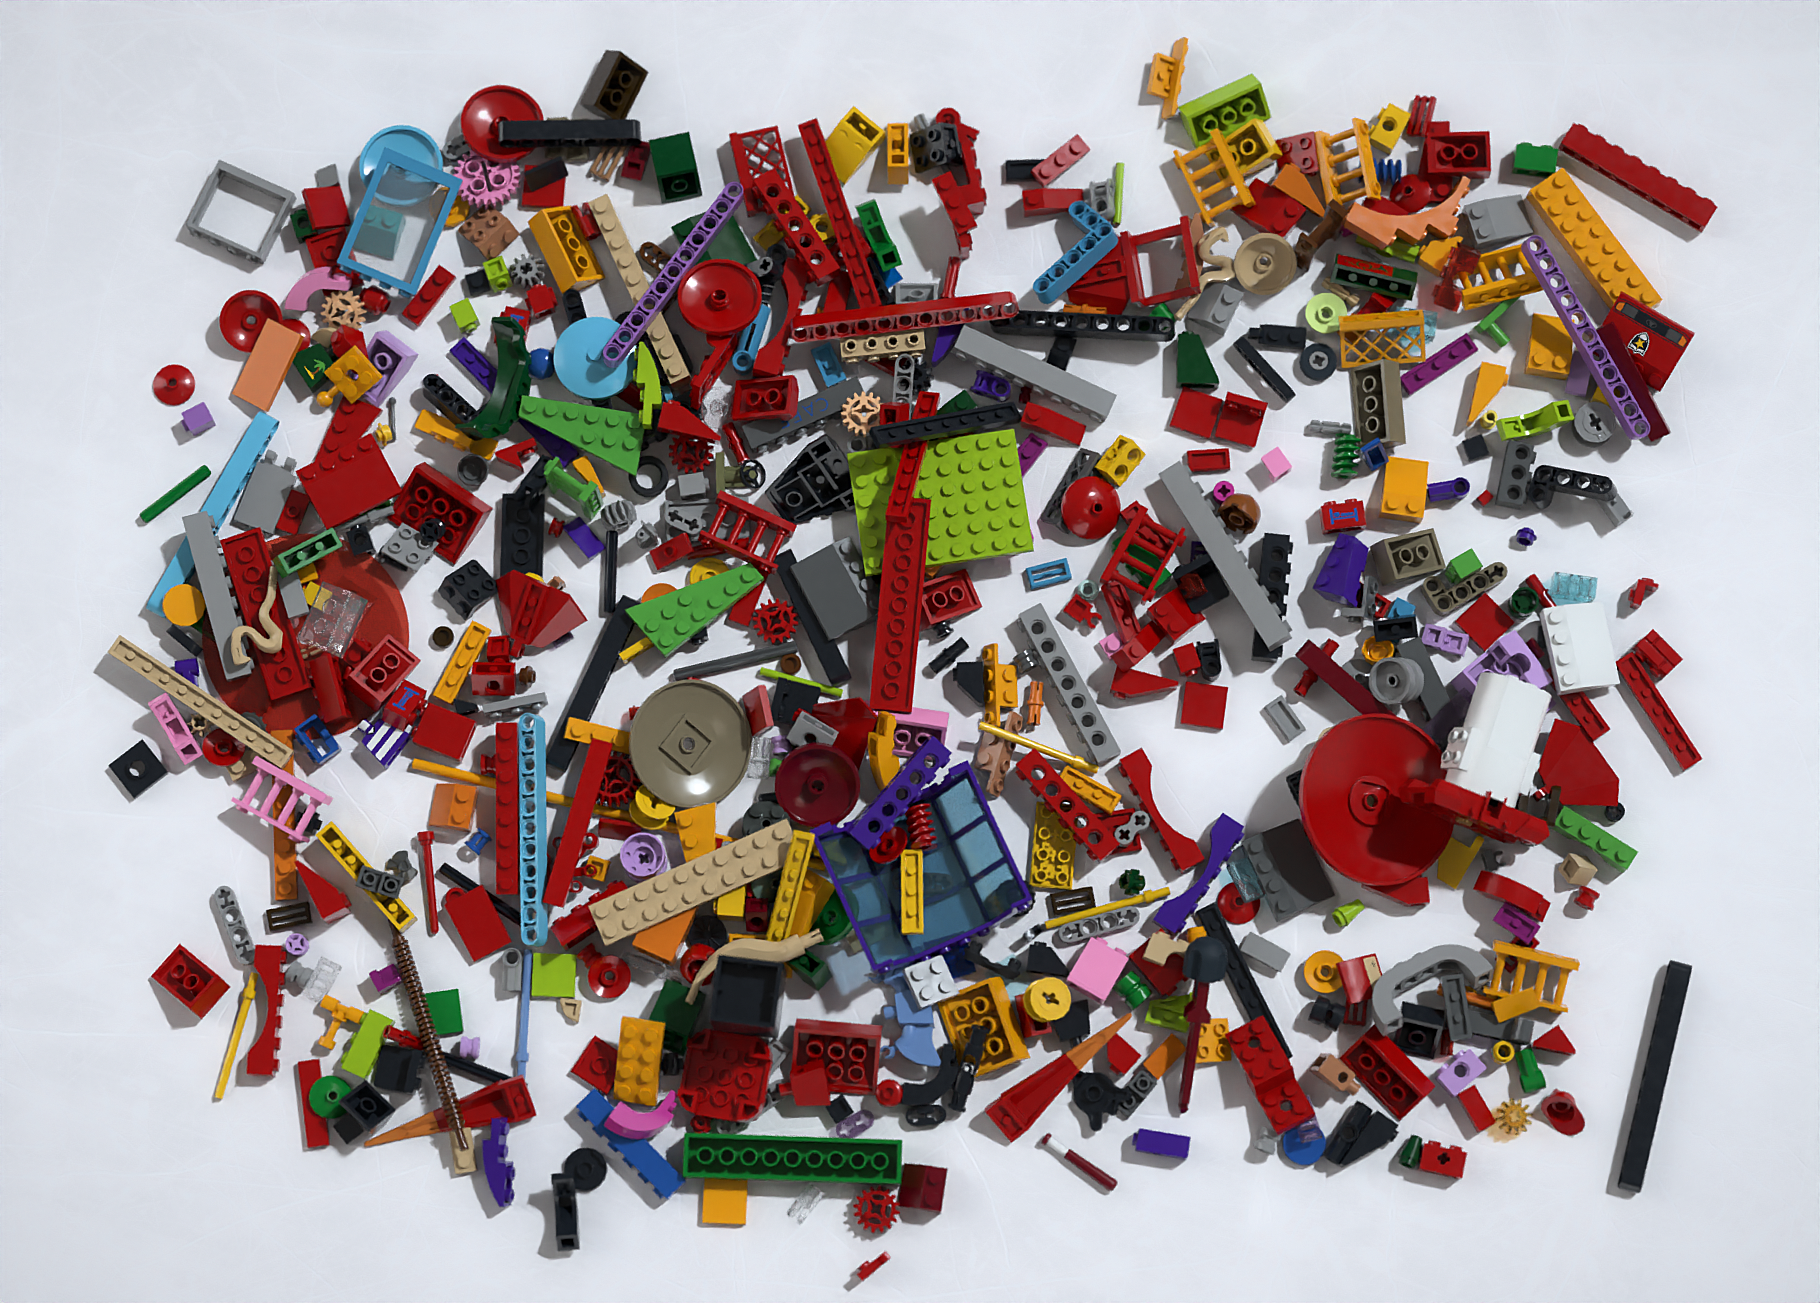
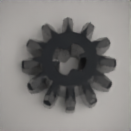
M915 359L914 374H919L918 380H913L914 395H917L918 389L925 391V387L931 388L932 384L929 381L934 380V376L930 374L932 367L926 368V361L919 365V359ZM910 360L907 361V366H908V367H906V366H901V368H902V369H908V368H910V366H911V361H910ZM902 379L900 382L901 387L906 386L905 390L909 388L908 380Z

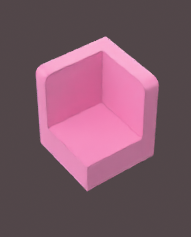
M1278 446L1261 457V461L1270 472L1269 478L1273 483L1292 469V465Z

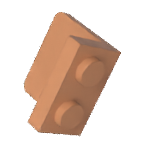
M490 204L487 209H485L484 205L480 207L458 229V232L478 248L487 261L496 258L520 235L510 220Z

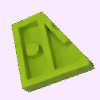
M1192 992L1182 996L1175 995L1166 999L1151 1000L1144 1023L1187 1033L1189 1022L1186 1021V1017H1183L1184 1006L1191 1001Z

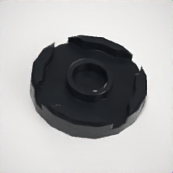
M579 1148L573 1151L566 1159L564 1173L573 1172L576 1189L591 1191L598 1188L606 1179L608 1172L607 1162L597 1150Z

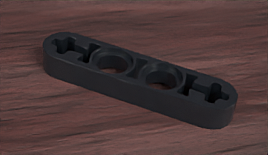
M1241 336L1233 343L1239 354L1284 402L1288 403L1296 396L1292 388L1244 337Z

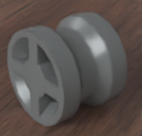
M1031 649L1021 652L1013 658L1014 663H1017L1019 666L1020 674L1026 673L1039 665L1038 661L1033 658V651Z

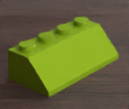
M1252 73L1178 107L1182 123L1195 149L1210 142L1212 138L1210 131L1216 128L1226 138L1254 118L1263 121L1271 118L1262 84Z

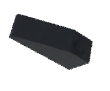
M1378 1110L1375 1111L1339 1166L1344 1167L1383 1146L1388 1141L1392 1143L1399 1133L1396 1130L1399 1125Z

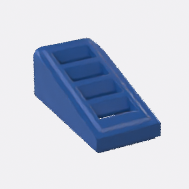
M1378 437L1360 448L1363 460L1371 472L1389 462Z

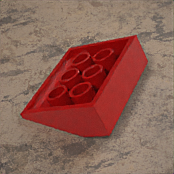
M371 433L295 471L303 490L326 530L332 527L335 528L403 493Z
M423 462L414 467L402 489L403 493L393 505L395 514L389 515L386 518L398 526L404 523L420 532V527L426 521L433 518L442 520L445 524L446 532L443 537L436 540L439 544L434 551L453 564H456L485 524L493 508L426 462Z
M796 1018L792 1069L823 1059L831 1092L875 1095L878 1082L882 1026Z

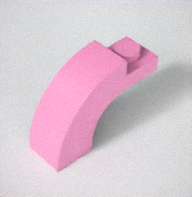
M320 267L310 270L302 275L290 290L286 299L285 309L306 311L310 305L311 294L320 289L348 291L352 285V277H346V274L343 273L331 275L332 267Z
M167 692L148 702L149 707L165 730L184 765L203 755L198 742Z

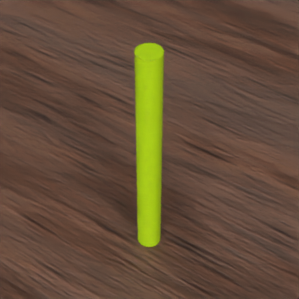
M763 667L760 670V675L775 680L782 677L791 681L820 687L822 693L840 698L843 694V689Z

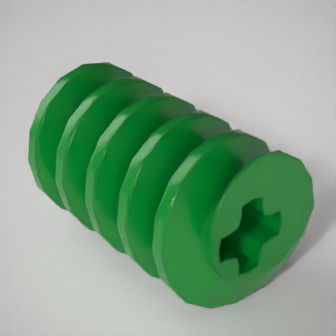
M1336 433L1335 436L1339 439L1334 441L1338 447L1334 448L1336 455L1333 457L1335 464L1332 465V469L1335 472H1332L1331 476L1338 479H1350L1352 476L1358 475V472L1352 470V468L1359 467V464L1353 462V460L1360 458L1359 455L1354 454V451L1360 450V447L1355 446V443L1361 442V439L1352 434Z

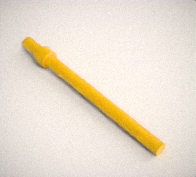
M980 721L978 729L1032 750L1035 748L1038 752L1069 763L1071 767L1078 770L1082 768L1096 774L1099 769L1098 765L1087 762L1078 755L1074 757L983 721Z
M1169 887L1154 891L1150 889L1143 891V894L1048 920L1045 921L1046 929L1146 902V904L1155 902L1154 899L1171 895Z
M251 972L247 987L243 990V1001L214 1095L216 1098L223 1099L250 1004L256 995L255 987L259 977L258 973Z

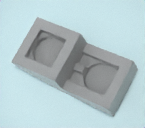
M1252 932L1248 934L1240 949L1242 953L1280 973L1291 955L1288 951Z

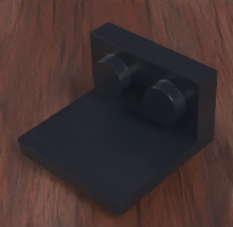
M940 122L909 135L916 174L924 173L942 165L953 167L963 165L956 125Z
M779 677L771 706L773 720L794 725L795 721L792 718L798 708L812 714L813 705L818 704L821 688Z

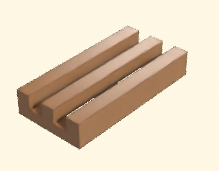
M603 147L591 167L590 173L609 182L628 147H620L621 149L606 175L603 173L618 147L611 148L600 170L597 171L609 147Z

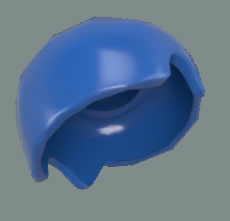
M545 348L532 350L530 352L532 364L528 365V374L538 380L551 377L555 371L554 353Z

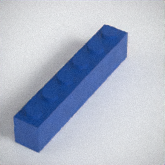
M595 1088L576 1106L579 1109L577 1114L585 1123L590 1120L595 1125L592 1130L600 1138L604 1135L609 1140L607 1145L615 1153L620 1151L625 1156L622 1160L630 1168L635 1166L640 1171L637 1175L646 1184L650 1181L655 1186L653 1191L661 1200L664 1197L669 1200L687 1182L645 1139L625 1138L604 1126L615 1108Z

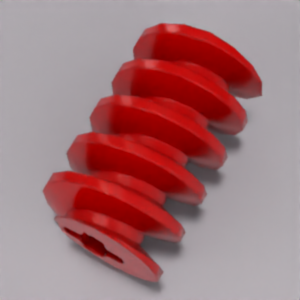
M930 804L912 806L905 813V817L908 818L906 820L909 826L908 833L911 834L909 836L912 842L911 849L930 851L938 847V844L931 843L937 840L936 836H930L931 833L935 832V828L928 827L934 823L933 820H927L928 817L932 816V812L925 811L931 807Z

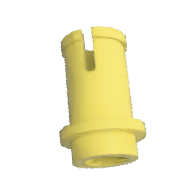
M1493 410L1485 412L1480 418L1481 427L1486 430L1493 429L1498 418L1497 413Z

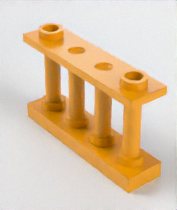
M1352 118L1353 128L1332 136L1320 130L1314 132L1326 204L1334 199L1344 207L1346 202L1366 195L1367 198L1376 201L1381 200V187L1377 181L1368 137L1369 127L1362 119ZM1355 136L1357 148L1334 156L1332 148L1334 143ZM1359 156L1360 168L1341 175L1337 174V163ZM1363 176L1364 188L1344 195L1341 194V183Z
M1218 128L1210 131L1212 136L1210 142L1183 156L1177 149L1173 151L1175 155L1173 161L1176 167L1182 170L1201 210L1199 216L1204 224L1207 223L1210 227L1216 226L1212 219L1213 217L1238 204H1244L1247 208L1256 205L1230 148ZM1212 149H1218L1221 155L1218 157L1219 160L1191 174L1186 163ZM1221 167L1227 168L1229 175H1227L1226 179L1199 192L1195 181ZM1229 186L1236 187L1238 193L1235 197L1208 210L1204 199Z
M1522 244L1449 262L1450 280L1459 278L1465 289L1461 290L1462 306L1465 311L1543 291L1541 284L1522 253ZM1520 263L1525 274L1513 277L1508 265ZM1500 268L1504 279L1493 282L1488 271ZM1480 273L1484 285L1473 287L1468 276Z
M1493 940L1492 949L1496 951L1498 956L1490 986L1482 985V991L1486 993V997L1498 999L1499 996L1507 997L1520 992L1526 965L1530 960L1538 961V965H1540L1534 987L1538 1005L1549 1008V1012L1555 1014H1562V1011L1568 1013L1569 1008L1567 1005L1562 1004L1569 973H1572V970L1578 971L1580 962L1578 959ZM1509 955L1517 956V960H1519L1511 991L1498 989L1505 960ZM1551 965L1559 966V970H1561L1554 1001L1541 999L1548 968H1551Z

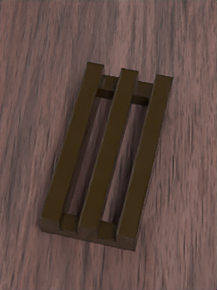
M1092 886L1050 894L1054 916L1096 907ZM1089 892V896L1079 897L1056 902L1055 899L1059 897ZM1091 901V904L1057 910V906Z
M309 902L266 910L270 932L313 923ZM305 908L304 912L272 918V914ZM304 916L307 917V919H304V920H299V921H294V922H289V923H284V924H279V925H274V926H273V923H274V922H279V921H284V920H289V919H294V918H299V917H304Z

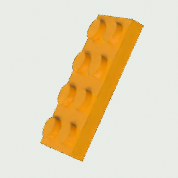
M627 1016L621 1018L614 1100L656 1106L665 1023Z

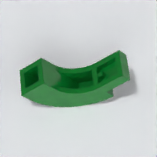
M872 199L855 206L862 230L880 269L885 272L902 265L897 247L887 232L876 200Z

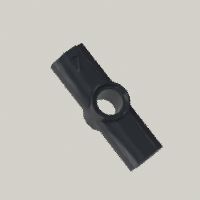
M1357 1100L1322 1156L1339 1166L1373 1110ZM1348 1127L1352 1129L1353 1137L1351 1139L1343 1136V1128Z

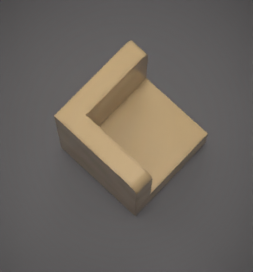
M1571 853L1567 855L1558 868L1568 883L1587 886L1598 871L1587 856Z

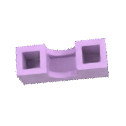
M1516 630L1498 639L1488 649L1500 666L1506 663L1516 665L1521 673L1519 680L1522 682L1534 684L1537 688L1544 690L1553 681Z

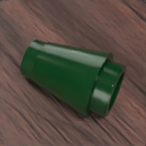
M1416 1135L1410 1136L1398 1155V1163L1400 1165L1414 1169L1415 1165L1419 1164L1423 1142L1421 1137Z

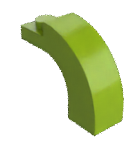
M1562 400L1552 402L1528 414L1499 419L1496 421L1501 441H1519L1557 429L1574 420L1569 401Z

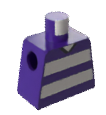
M364 719L357 728L366 735L361 741L362 744L386 769L389 768L411 740L409 733L403 732L381 719H378L374 725Z

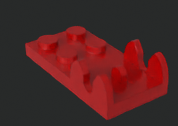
M738 332L725 336H706L707 343L714 348V351L711 355L704 356V361L700 367L701 372L699 375H694L690 386H692L689 395L691 398L690 407L696 410L700 408L736 351Z

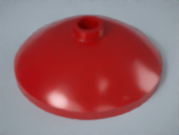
M244 290L232 295L225 302L220 312L219 323L223 337L232 347L242 352L252 353L267 319H272L283 325V317L280 307L271 296L258 290ZM248 317H254L255 322L253 324H249L247 322Z
M1086 476L1079 478L1069 485L1063 495L1061 502L1063 521L1067 528L1080 538L1092 540L1106 536L1115 528L1120 517L1121 504L1118 493L1108 481L1100 477ZM1096 504L1099 506L1098 511H1095Z

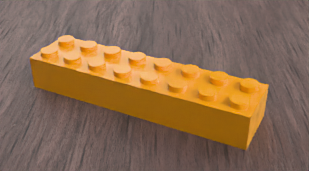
M1561 168L1529 190L1526 199L1610 310L1621 291L1652 309L1659 306L1663 299L1564 168Z

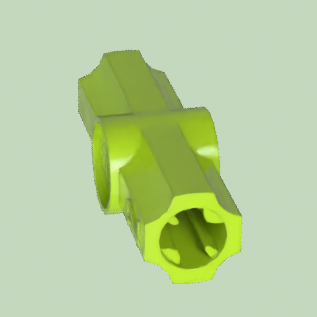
M1358 235L1355 243L1374 249L1377 254L1383 257H1395L1414 264L1420 246L1411 245L1398 236L1391 246L1388 245L1383 250Z

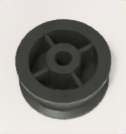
M771 801L755 803L744 815L742 826L743 838L785 819L788 820L790 825L788 813L784 812V809L779 804Z

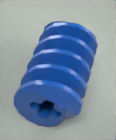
M1373 158L1378 182L1379 179H1382L1383 185H1386L1388 179H1390L1392 185L1395 184L1396 180H1399L1400 184L1402 172L1400 159H1397L1394 165L1392 159H1389L1387 164H1385V160L1381 158L1377 164L1376 158ZM1363 176L1358 177V183L1362 182Z

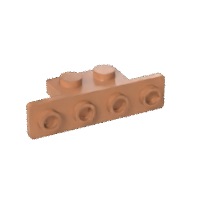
M1010 711L1004 730L1018 735L1022 728L1023 717L1016 712ZM984 732L974 768L991 772L986 792L999 797L1004 787L1006 773L1010 768V760L1016 748V743Z

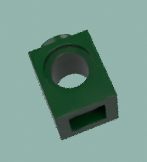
M299 209L290 215L299 244L305 243L307 238L319 235L317 229H312L306 209ZM308 221L309 225L306 228H300V223Z

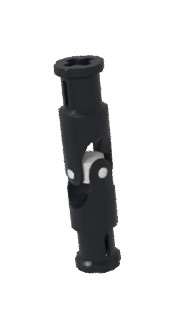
M972 1024L971 1026L973 1030L970 1040L966 1042L960 1062V1074L955 1079L953 1085L954 1093L951 1103L947 1105L950 1109L958 1112H966V1101L968 1095H971L974 1086V1076L978 1072L985 1046L983 1045L986 1035L990 1033V1029L982 1025ZM972 1055L975 1058L976 1065L973 1062H965L966 1057Z

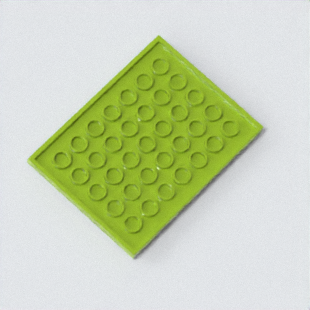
M1014 429L929 441L914 498L931 499L925 568L1034 552ZM887 447L847 453L865 576L882 574L886 531L885 513L904 447Z

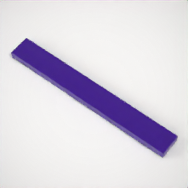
M463 337L449 352L492 395L497 377V369ZM522 418L518 420V423L553 458L557 456L560 459L564 469L579 456V453L568 441L560 439Z

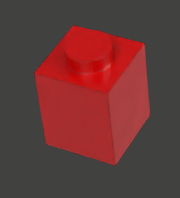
M1193 642L1172 650V656L1180 677L1185 675L1188 678L1198 674V671L1201 669V663Z

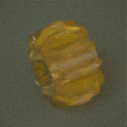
M1510 1098L1509 1105L1503 1101L1501 1103L1503 1109H1496V1112L1502 1116L1496 1117L1495 1121L1503 1122L1498 1128L1503 1129L1506 1126V1134H1510L1513 1129L1514 1135H1519V1129L1522 1132H1526L1527 1128L1525 1125L1532 1124L1526 1117H1531L1533 1114L1532 1112H1525L1529 1105L1521 1107V1099L1515 1105L1514 1099ZM1516 1112V1117H1518L1519 1120H1515L1514 1122H1512V1117L1509 1116V1113L1512 1114Z

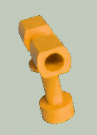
M325 994L320 1006L331 1011L330 1016L334 1017L326 1036H320L317 1043L333 1050L336 1045L333 1039L341 1022L346 1023L347 1020H351L360 1025V1020L365 1012L352 1006H344L340 1004L341 1001Z

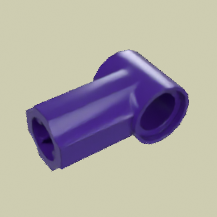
M1463 477L1427 484L1430 503L1451 499L1461 500L1468 495L1470 490L1469 481ZM1462 484L1466 491L1458 493L1455 491L1454 486Z
M197 658L175 661V672L199 687V665Z

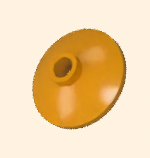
M1321 950L1315 952L1307 959L1304 966V977L1307 984L1313 990L1320 993H1331L1338 990L1342 986L1336 963L1344 960L1333 951ZM1327 969L1328 976H1322L1321 970Z

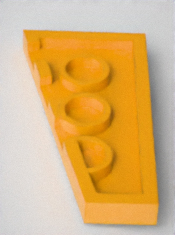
M716 802L674 813L686 863L716 850Z

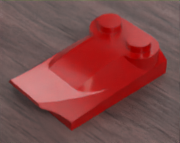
M794 375L737 380L735 392L731 398L729 418H732L734 421L780 418L783 421L791 420L797 413L799 396L797 378Z

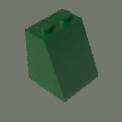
M679 133L649 140L662 204L703 196L690 133Z
M666 979L648 1020L665 1023L663 1049L678 1053V1055L684 1057L687 1050L686 1045L693 1035L705 1005L707 994L699 990L693 1005L689 1004L685 1000L691 988L682 985L678 981Z

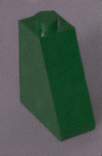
M1184 331L1178 334L1176 346V388H1183L1184 386L1187 388L1218 389L1219 378L1199 334H1194L1192 331Z

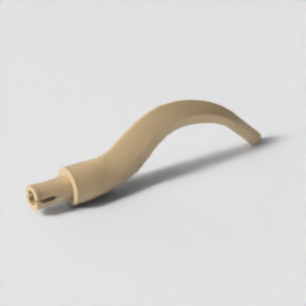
M819 928L804 936L798 937V934L779 942L743 938L724 945L702 965L685 1002L693 1005L704 979L716 969L718 954L783 963L805 954L804 949L823 942L824 939Z

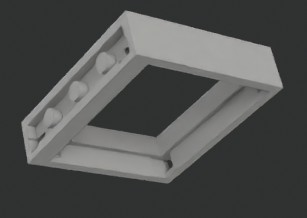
M218 160L186 226L190 234L196 238L201 239V237L209 239L208 242L216 247L222 245L227 247V251L234 255L240 253L246 256V259L252 263L257 264V262L264 264L297 198L294 192L222 160ZM224 175L284 202L259 253L199 227Z

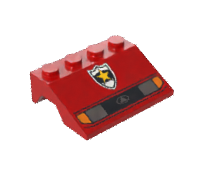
M1621 291L1601 327L1614 321L1646 385L1660 392L1695 333ZM1593 351L1592 354H1594V355H1596V356L1599 357V354H1598L1597 352Z

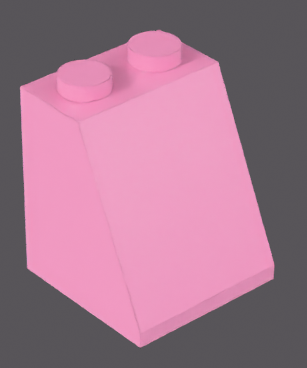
M1091 937L1065 984L1103 1005L1129 958L1126 957L1127 953L1117 947L1115 949L1108 947V942L1100 937L1094 939Z

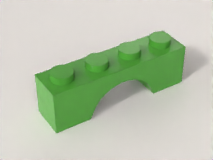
M1566 806L1558 813L1555 827L1552 828L1564 837L1589 847L1600 855L1604 862L1622 873L1629 868L1638 853L1632 847Z

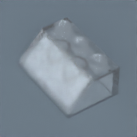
M323 581L297 640L326 653L343 658L368 600L353 592Z

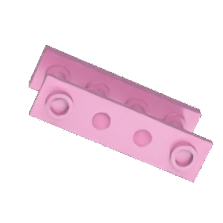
M255 756L252 764L258 766V772L242 801L234 797L231 801L237 804L236 809L246 814L250 811L289 833V839L299 844L301 841L309 843L310 839L302 835L318 805L321 806L322 803L330 805L333 798L267 760ZM270 773L276 776L274 779L276 782L260 810H257L250 806V803L263 779ZM288 783L293 786V793L279 818L275 820L267 814L282 787ZM306 793L311 796L309 799L311 802L296 829L293 830L287 827L285 823L300 796Z

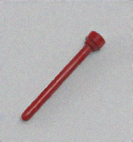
M424 831L417 833V839L420 842V846L423 847L430 932L437 934L439 926L431 850L435 836L434 831Z

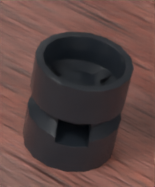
M1318 995L1308 1021L1317 1025L1323 1023L1324 1028L1336 1033L1347 1007L1337 1002L1331 1004L1330 999ZM1328 1010L1333 1012L1330 1019L1325 1017Z

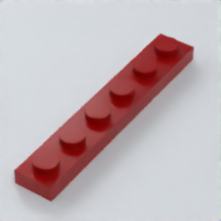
M1633 651L1616 661L1617 670L1682 770L1684 771L1701 761L1702 757Z

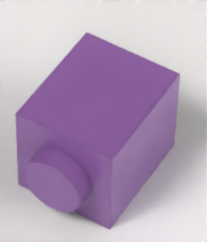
M204 402L181 413L184 418L181 420L185 431H190L193 436L216 425Z

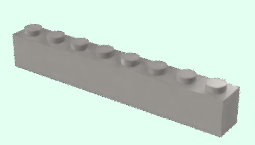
M965 325L952 350V353L958 359L974 362L976 367L983 370L987 368L993 371V374L997 377L1009 378L1017 386L1031 388L1033 393L1040 396L1044 394L1050 397L1051 401L1061 405L1063 403L1068 405L1072 411L1076 413L1083 412L1096 422H1104L1117 396L1110 391Z
M207 511L182 517L226 680L231 682L253 676L251 670H254L255 666L252 657H250V662L238 666L234 664L232 659L231 635L233 630L243 626L241 616L236 617L234 610L238 608L235 596L231 597L229 589L233 587L230 576L225 577L223 570L227 568L224 556H220L218 548L222 547L219 536H214L212 528L216 527L213 515L208 516ZM242 637L241 649L243 655L247 657L246 650L250 648L247 638Z

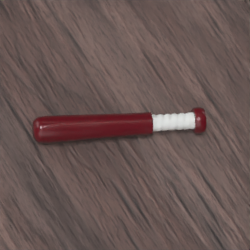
M1050 1133L1045 1135L1041 1144L1044 1146L1047 1144L1062 1154L1064 1159L1107 1190L1113 1191L1118 1184L1116 1179L1073 1150L1067 1149L1052 1139Z

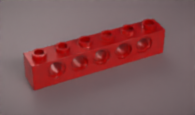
M773 168L754 178L751 188L753 195L763 203L764 212L773 218L774 227L784 235L787 247L789 249L792 248L796 253L795 258L799 265H803L807 270L806 275L811 282H815L817 287L839 276L840 266L776 169ZM775 193L777 194V196L772 198L769 197L768 194ZM781 209H785L788 211V213L781 214L778 211ZM797 226L799 230L793 231L790 227ZM808 243L810 244V246L805 248L802 247L800 244ZM814 259H818L821 261V263L813 264L811 261Z
M1035 748L1015 764L1017 770L1015 774L1021 781L1024 782L1026 780L1031 785L1030 791L1037 798L1040 796L1045 801L1043 805L1051 814L1055 812L1059 817L1057 820L1065 830L1067 828L1071 830L1074 841L1079 846L1083 844L1087 848L1086 854L1092 861L1097 860L1101 863L1120 846L1116 838ZM1039 770L1043 773V778L1035 780L1032 778L1031 773ZM1049 786H1054L1058 793L1054 796H1049L1045 790ZM1068 802L1072 809L1069 812H1063L1060 809V804ZM1077 818L1084 819L1086 822L1085 827H1076L1074 820ZM1091 834H1096L1100 837V842L1092 844L1089 842L1088 837Z

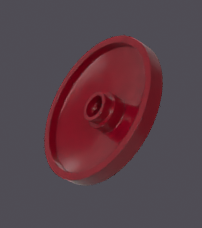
M809 743L792 750L782 760L775 776V794L779 805L795 822L808 827H818L827 822L833 825L846 818L854 809L860 795V776L854 761L843 750L827 743Z

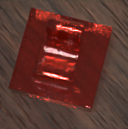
M1185 574L1180 578L1182 583L1178 587L1179 590L1186 589L1187 591L1184 599L1203 596L1208 592L1198 574Z

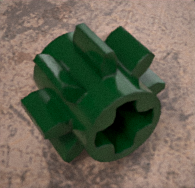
M1125 870V873L1120 876L1119 886L1120 889H1125V895H1139L1140 891L1144 889L1145 878L1139 875L1140 870Z

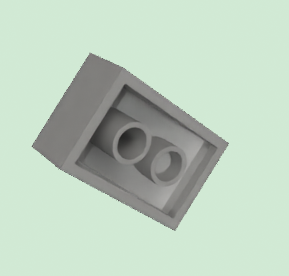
M1521 194L1478 201L1465 205L1462 210V216L1474 251L1534 234Z

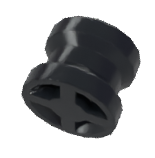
M438 518L430 519L420 527L422 538L428 542L440 539L446 532L444 522Z

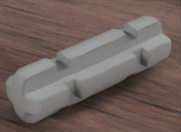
M1311 420L1310 431H1321V433L1350 434L1351 424Z

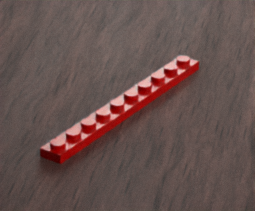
M815 118L797 126L860 308L882 306L819 121Z

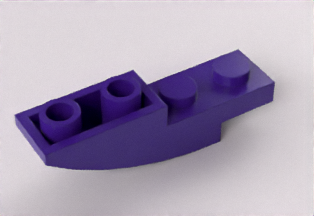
M508 1117L492 1118L491 1138L482 1140L483 1163L487 1181L499 1207L509 1206L514 1200L512 1181L515 1178L516 1171L513 1167V1161H505V1158L508 1156L506 1138L510 1130L509 1123H507Z

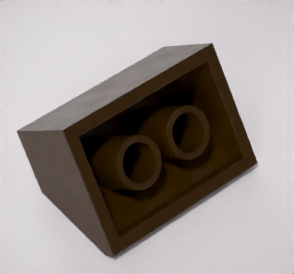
M605 50L580 105L594 115L606 120L626 119L649 72L623 52Z

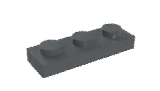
M1463 973L1441 976L1450 1041L1472 1039Z

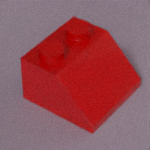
M1179 587L1162 596L1147 608L1146 612L1172 645H1175L1206 620L1201 612L1194 614L1191 611Z

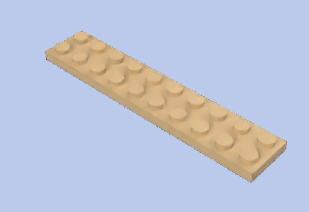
M782 820L589 905L588 907L605 946L784 868L793 833L788 820Z

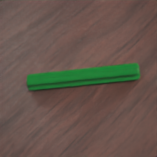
M202 465L139 514L145 523L150 522L211 475L210 469L206 465Z

